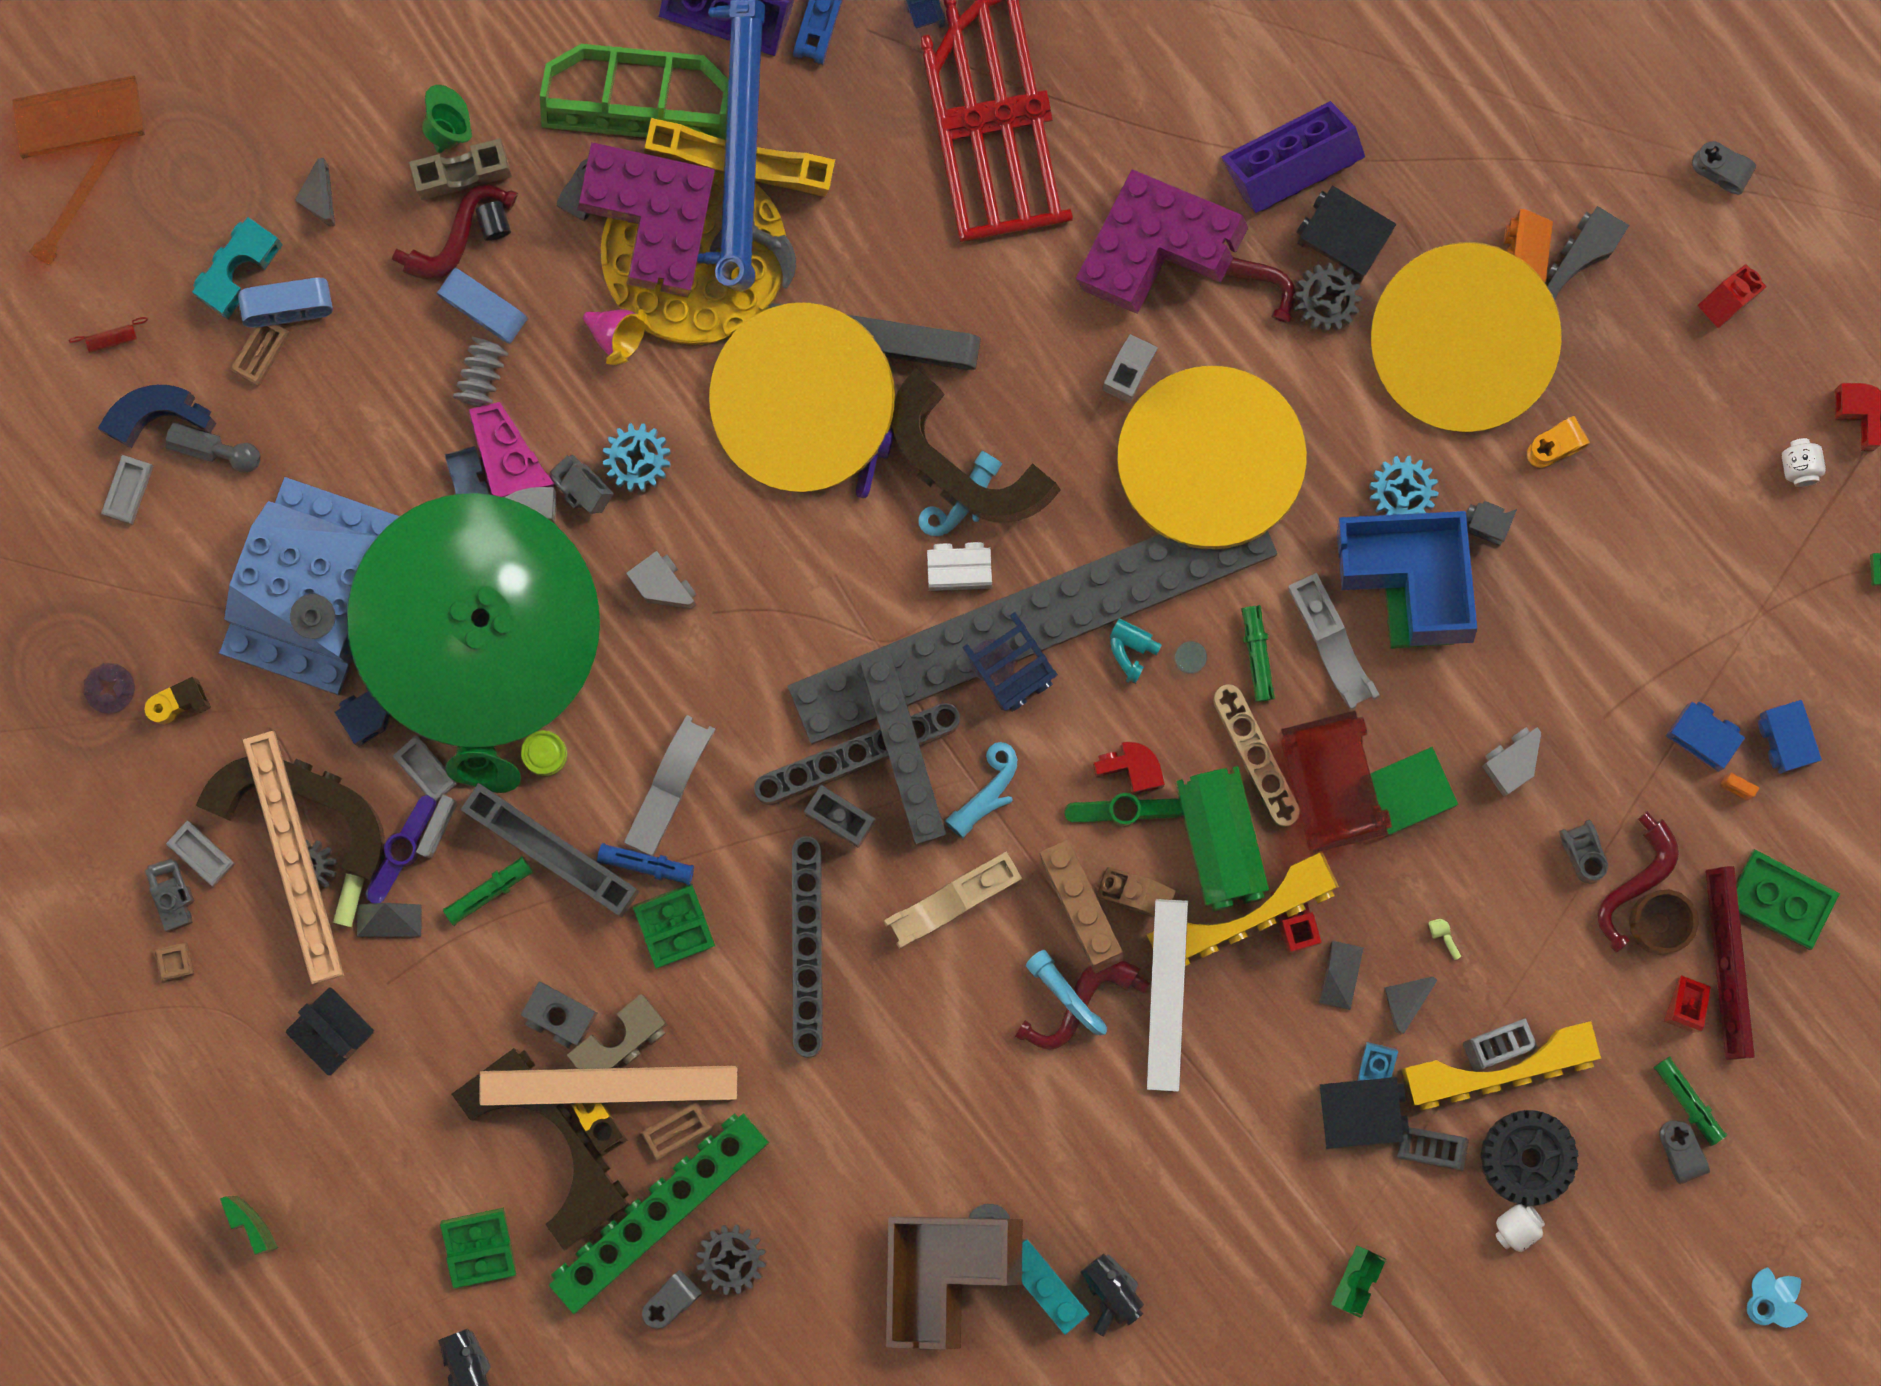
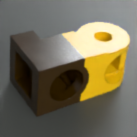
M190 677L150 697L145 703L144 710L150 720L165 725L171 723L177 714L193 708L198 713H202L210 709L211 706L199 680Z
M603 1103L571 1104L580 1119L581 1125L601 1155L608 1154L628 1141Z

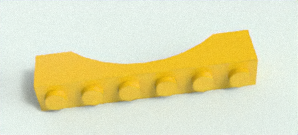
M651 118L643 154L715 169L714 172L724 174L726 140L704 134L681 124ZM757 147L755 181L826 197L830 188L835 159L808 153L778 151Z
M1323 852L1292 865L1274 895L1260 908L1245 917L1215 925L1187 922L1185 966L1191 964L1188 958L1198 953L1204 958L1219 951L1217 946L1219 943L1229 940L1232 945L1247 938L1246 931L1255 926L1261 931L1276 924L1275 917L1285 912L1289 918L1306 910L1303 905L1306 902L1315 899L1317 904L1334 897L1335 895L1332 890L1339 886ZM1154 931L1147 934L1152 947L1154 944Z
M1589 1021L1555 1030L1548 1041L1532 1056L1503 1070L1492 1072L1465 1071L1434 1060L1402 1068V1073L1411 1106L1420 1105V1109L1425 1110L1439 1106V1099L1450 1097L1453 1103L1469 1099V1092L1481 1089L1483 1095L1500 1091V1084L1512 1081L1513 1086L1516 1087L1532 1083L1531 1076L1543 1073L1544 1079L1563 1075L1562 1068L1574 1066L1575 1071L1594 1067L1593 1061L1601 1059L1592 1022Z

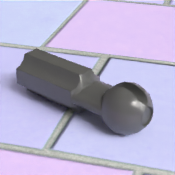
M176 422L172 423L167 433V449L213 462L217 457L230 460L235 470L243 473L251 472L259 466L260 453L250 443H240L232 447L222 444L219 435Z

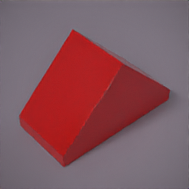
M1681 975L1663 1022L1692 1033L1702 1032L1705 1025L1711 986Z

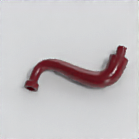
M492 185L474 187L462 199L449 237L440 254L432 257L414 249L410 254L396 249L392 260L404 265V273L418 278L438 279L448 275L459 264L465 251L474 211L479 201L483 198H492L502 202L503 207L511 210L516 202L518 193L513 190L506 192Z
M1233 257L1225 275L1266 281L1277 285L1282 291V299L1279 308L1273 311L1271 317L1277 321L1289 324L1292 318L1290 310L1294 303L1293 294H1295V287L1290 277L1275 267Z
M1648 811L1642 814L1638 820L1647 829L1643 836L1656 852L1655 859L1642 872L1609 893L1602 901L1598 910L1599 927L1611 941V948L1615 953L1625 947L1630 942V939L1626 935L1620 934L1614 927L1611 919L1613 912L1622 904L1649 891L1664 881L1672 873L1678 861V844L1672 831L1663 819L1656 822Z
M1126 961L1119 962L1096 974L1090 964L1079 977L1074 991L1084 1004L1088 1006L1097 988L1106 981L1113 982L1126 991L1132 986L1143 994L1151 983L1138 975L1141 970L1140 968ZM1066 1009L1062 1023L1053 1035L1045 1036L1034 1031L1032 1025L1025 1020L1015 1037L1019 1040L1026 1039L1042 1049H1057L1072 1038L1080 1021Z

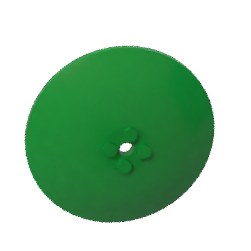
M469 493L444 496L427 501L399 516L376 537L365 552L357 567L348 597L347 634L350 651L359 675L373 698L390 716L409 730L433 741L452 746L474 748L506 744L537 732L552 722L568 707L583 687L592 668L599 642L600 613L597 592L589 569L575 545L562 530L541 513L514 500L495 495ZM480 609L487 614L488 621L484 627H477L472 623L471 615L474 610Z

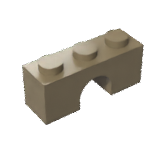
M501 139L470 146L471 150L461 156L442 158L438 154L409 162L416 191L421 200L512 177Z
M640 994L617 1013L626 1027V1036L620 1045L607 1048L594 1035H590L568 1053L567 1056L578 1069L615 1068L622 1062L628 1065L641 1054L638 1049L648 1041L652 1045L666 1034L663 1028L668 1024L643 994Z

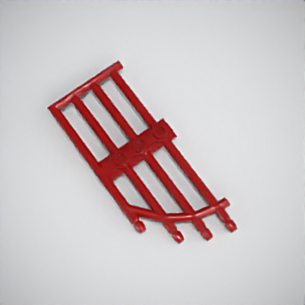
M943 0L944 6L947 8L946 16L949 26L947 33L936 53L933 51L934 46L930 35L921 36L920 44L921 49L924 51L923 59L960 242L1073 221L1071 209L1061 210L1044 127V122L1053 121L1047 90L1037 92L1019 0H1006L1025 94L1007 97L989 10V7L1004 0H975L960 17L958 8H956V0ZM977 16L979 18L995 100L976 103L962 33ZM953 47L964 106L946 109L939 72ZM1032 125L1049 213L1035 216L1030 214L1013 128ZM997 131L1002 133L1019 218L1000 222L983 138V134ZM971 137L988 225L972 228L969 227L952 141Z

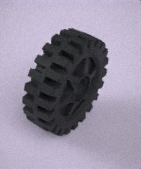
M1522 1110L1506 1115L1490 1128L1482 1144V1170L1489 1185L1504 1199L1525 1206H1536L1557 1199L1568 1189L1578 1169L1577 1157L1579 1155L1574 1137L1571 1136L1570 1130L1560 1120L1541 1111ZM1529 1148L1537 1154V1162L1532 1167H1527L1522 1162V1154Z

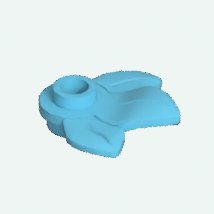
M1768 1267L1755 1275L1751 1284L1753 1296L1747 1303V1314L1754 1323L1769 1325L1774 1322L1781 1327L1787 1328L1805 1320L1808 1313L1801 1306L1794 1303L1801 1288L1800 1278L1783 1276L1775 1279L1774 1274ZM1760 1303L1767 1305L1768 1310L1764 1315H1760L1757 1311Z

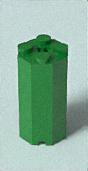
M1239 766L1232 767L1230 770L1231 774H1228L1227 768L1190 776L1191 781H1187L1186 785H1184L1183 779L1175 783L1205 907L1212 906L1213 912L1231 908L1233 901L1243 899L1244 904L1261 901L1265 898L1264 893L1269 891Z

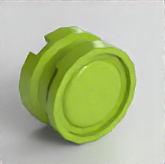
M540 730L534 732L525 739L522 745L521 756L524 764L531 772L539 776L549 777L555 775L563 769L567 762L568 751L565 743L558 735L550 731Z

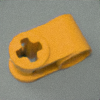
M1572 416L1537 436L1527 449V459L1532 466L1545 468L1564 457H1569L1587 447L1590 441L1576 417ZM1539 447L1541 449L1547 448L1549 453L1547 455L1545 453L1539 454L1537 450Z

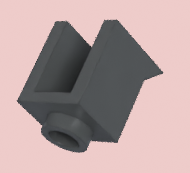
M1487 501L1478 503L1476 506L1470 504L1466 512L1468 533L1500 546L1505 541L1517 509L1504 513V508Z

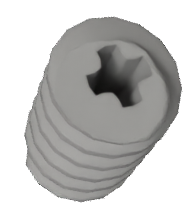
M472 337L471 339L478 345L469 346L468 351L475 357L465 358L464 363L471 369L461 370L460 375L467 381L457 382L456 386L463 393H454L453 398L466 404L481 407L482 404L493 402L486 395V392H496L497 388L490 384V380H500L501 376L493 370L494 368H504V364L497 358L498 356H508V352L495 343Z

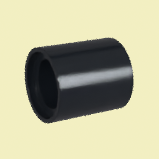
M502 202L486 203L475 209L485 241L498 240L511 233Z

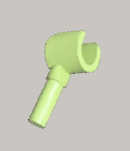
M1443 919L1430 921L1429 928L1433 939L1443 936L1444 942L1454 960L1459 959L1461 955L1450 935L1451 931L1448 922Z

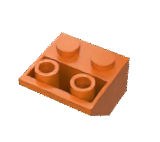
M1520 209L1516 217H1511L1509 225H1506L1504 244H1509L1506 251L1529 264L1545 283L1553 221L1527 209Z

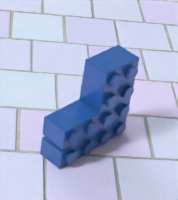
M1466 511L1339 517L1337 543L1342 590L1405 587L1410 646L1474 643L1477 632V620Z

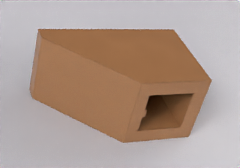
M1107 867L1096 897L1138 913L1155 917L1156 899L1173 900L1175 890L1152 879Z

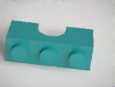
M249 217L234 227L229 243L225 248L220 247L212 258L213 264L207 272H202L193 284L195 288L192 293L227 320L238 307V293L242 290L233 283L235 268L244 262H252L265 270L283 246L276 236Z
M1026 1238L1022 1241V1284L1064 1335H1066L1086 1318L1089 1313Z

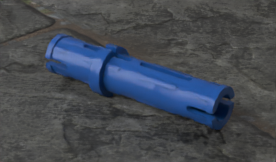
M605 843L601 844L597 857V863L655 876V880L659 881L665 878L690 885L694 873V865L671 861L664 855L655 857L606 845Z

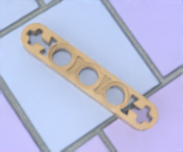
M1223 685L1214 695L1213 702L1272 821L1280 827L1291 826L1299 817V806L1242 692L1234 685ZM1225 691L1229 695L1235 694L1236 699L1233 701V705L1236 711L1240 707L1244 710L1243 713L1234 715L1230 720L1226 717V714L1232 713L1229 705H1222L1220 703V700L1223 698L1222 692ZM1245 719L1251 724V732L1247 736H1239L1234 732L1233 725L1236 720ZM1253 747L1261 748L1265 752L1264 762L1258 765L1251 763L1247 757L1248 751ZM1273 775L1279 780L1280 785L1276 792L1268 793L1262 788V780L1265 776ZM1282 792H1285L1287 797L1282 798L1281 801L1286 808L1292 807L1291 820L1286 821L1284 817L1278 818L1276 813L1280 811V807L1277 801L1271 805L1268 799L1276 798Z

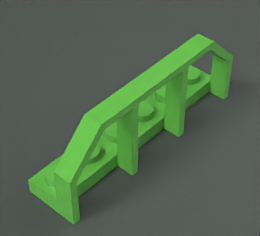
M579 44L546 63L540 91L541 127L647 138L651 118L681 124L704 134L726 140L729 79L704 55ZM583 59L609 61L602 103L548 98L553 76ZM618 62L665 67L658 109L610 104ZM673 68L701 70L723 92L720 115L683 110H667L666 105Z

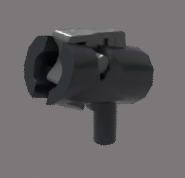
M1102 1254L1080 1272L1085 1278L1092 1295H1097L1101 1300L1100 1307L1103 1313L1093 1329L1094 1332L1104 1337L1114 1318L1118 1324L1125 1321L1127 1325H1130L1143 1315L1140 1308L1144 1306V1303L1135 1293L1138 1286L1137 1281L1110 1255Z
M465 1329L438 1340L444 1367L448 1366L450 1371L448 1386H489L486 1374L490 1370L491 1365L473 1331Z

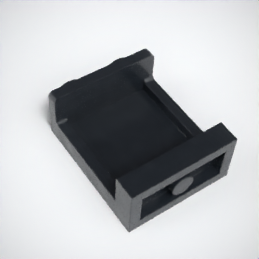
M1332 185L1328 193L1321 191L1313 207L1317 210L1311 219L1305 217L1296 233L1301 236L1297 244L1302 247L1306 244L1339 265L1344 266V268L1355 275L1353 278L1361 283L1392 234L1396 223Z
M1397 1077L1319 1084L1326 1149L1403 1142V1135L1409 1134L1408 1116H1401L1400 1103L1406 1102L1404 1083H1398Z

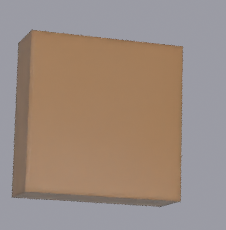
M188 943L155 950L161 981L194 974Z

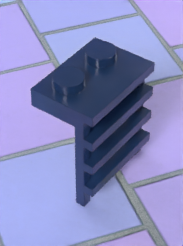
M1016 612L1009 615L1016 626L976 654H974L968 644L962 647L996 697L995 702L1000 709L1004 711L1010 709L1011 712L1027 702L1025 697L1034 691L1040 694L1052 686L1051 680L1058 676ZM1021 632L1027 642L985 670L979 659ZM1031 648L1037 656L1035 660L998 685L994 684L990 678L991 674Z

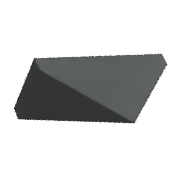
M318 158L295 200L328 226H335L329 165L324 158Z
M374 903L357 906V937H421L422 905Z
M1332 941L1319 1003L1351 1010L1364 947Z
M1428 977L1385 987L1396 1033L1399 1035L1405 1033L1437 982L1436 978Z

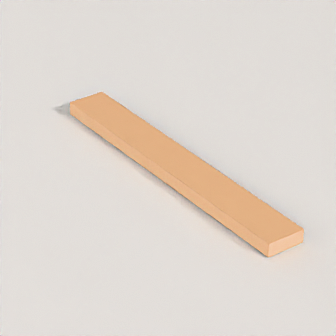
M270 731L243 739L311 984L314 985L344 976L275 731Z
M736 1066L480 1071L479 1082L480 1105L737 1099Z

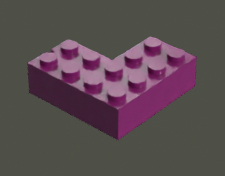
M591 142L577 211L638 224L627 279L628 285L654 290L659 278L664 279L660 292L688 297L692 288L715 169Z
M1132 169L1076 280L1083 291L1138 314L1165 259L1221 283L1233 259L1230 250L1237 252L1248 230V226L1243 215Z

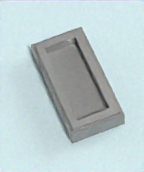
M122 455L101 514L133 525L154 466Z
M417 735L393 755L395 760L426 795L434 798L436 803L441 799L442 795H446L458 784V782L448 777L446 768Z
M442 795L416 853L429 859L433 857L457 806V801Z
M188 820L166 843L212 887L235 865L226 854Z

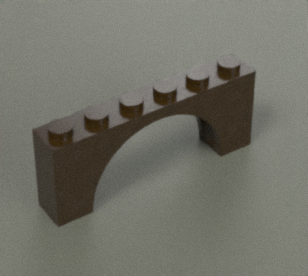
M513 1048L483 1071L532 1070L536 1065L525 1050L520 1053L518 1049ZM480 1073L452 1093V1096L470 1120H475L496 1109L521 1107L542 1114L551 1120L562 1132L572 1154L573 1180L563 1206L545 1225L563 1250H568L629 1204L625 1199L629 1196L628 1191L619 1180L612 1181L607 1174V1171L611 1169L600 1153L594 1156L588 1147L592 1143L582 1128L576 1130L569 1121L573 1116L564 1103L558 1105H480Z

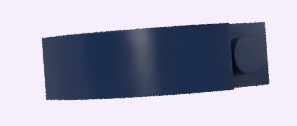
M158 384L141 387L124 395L108 410L98 429L105 435L132 448L143 428L149 422L159 417H179L209 433L214 429L216 422L210 417L211 411L197 403H194L193 407H191L195 397L189 391L176 386Z

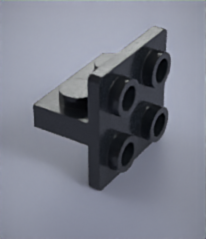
M328 988L313 1004L306 1003L298 1011L301 1016L286 1030V1034L329 1076L374 1034V1029L333 988Z

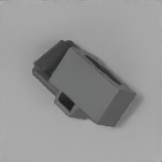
M567 455L550 471L551 480L565 494V500L573 508L584 507L590 514L602 513L614 494L603 483L602 479L591 471L589 466L582 464L574 455Z
M168 859L149 865L145 870V874L165 931L171 932L193 923L192 915L187 907L194 902L190 887L185 886L177 862ZM172 872L174 878L159 884L157 883L156 876ZM183 890H184L185 895H186V898H187L186 901L184 900L183 895H182V892H181V891H183Z

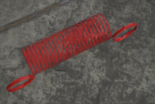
M140 317L132 320V325L122 326V332L118 328L116 333L113 330L112 335L108 333V336L107 334L105 336L103 333L102 338L101 336L99 338L98 334L86 338L85 336H76L69 339V342L74 343L85 339L88 351L91 353L131 340L133 341L137 339L133 325L145 323L148 321V318ZM140 319H146V320H144V321H142V322L133 323L134 321H137V320H140Z

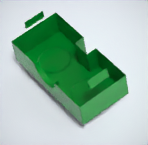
M1356 1245L1342 1280L1336 1289L1331 1305L1361 1318L1371 1296V1293L1368 1292L1372 1282H1377L1383 1266L1387 1262L1386 1258Z

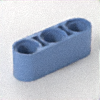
M457 268L452 270L436 293L451 306L509 344H511L528 320V317L520 310Z
M310 278L250 287L238 293L242 324L250 328L326 317L333 312L329 284L324 278Z

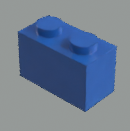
M1802 700L1772 708L1759 714L1761 720H1758L1760 733L1763 738L1768 739L1771 750H1768L1769 761L1773 768H1777L1779 774L1822 760Z
M1692 701L1683 709L1666 734V737L1719 772L1726 767L1745 737L1739 734L1740 728L1728 720L1722 722L1714 717V711L1702 702L1696 704Z

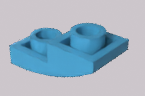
M1366 1042L1357 1081L1391 1078L1398 1050Z

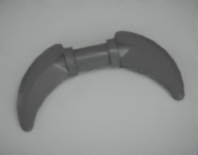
M753 220V240L768 247V250L775 254L782 269L783 288H788L796 270V256L792 244L785 235L777 237L760 230L759 227L755 226V221ZM722 230L715 236L711 244V252H716L721 247Z

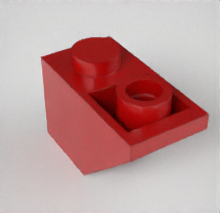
M1745 264L1724 280L1697 306L1717 328H1720L1767 286L1762 282L1761 276Z

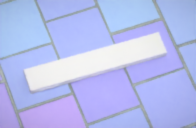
M1156 899L1147 1090L1179 1091L1188 901Z

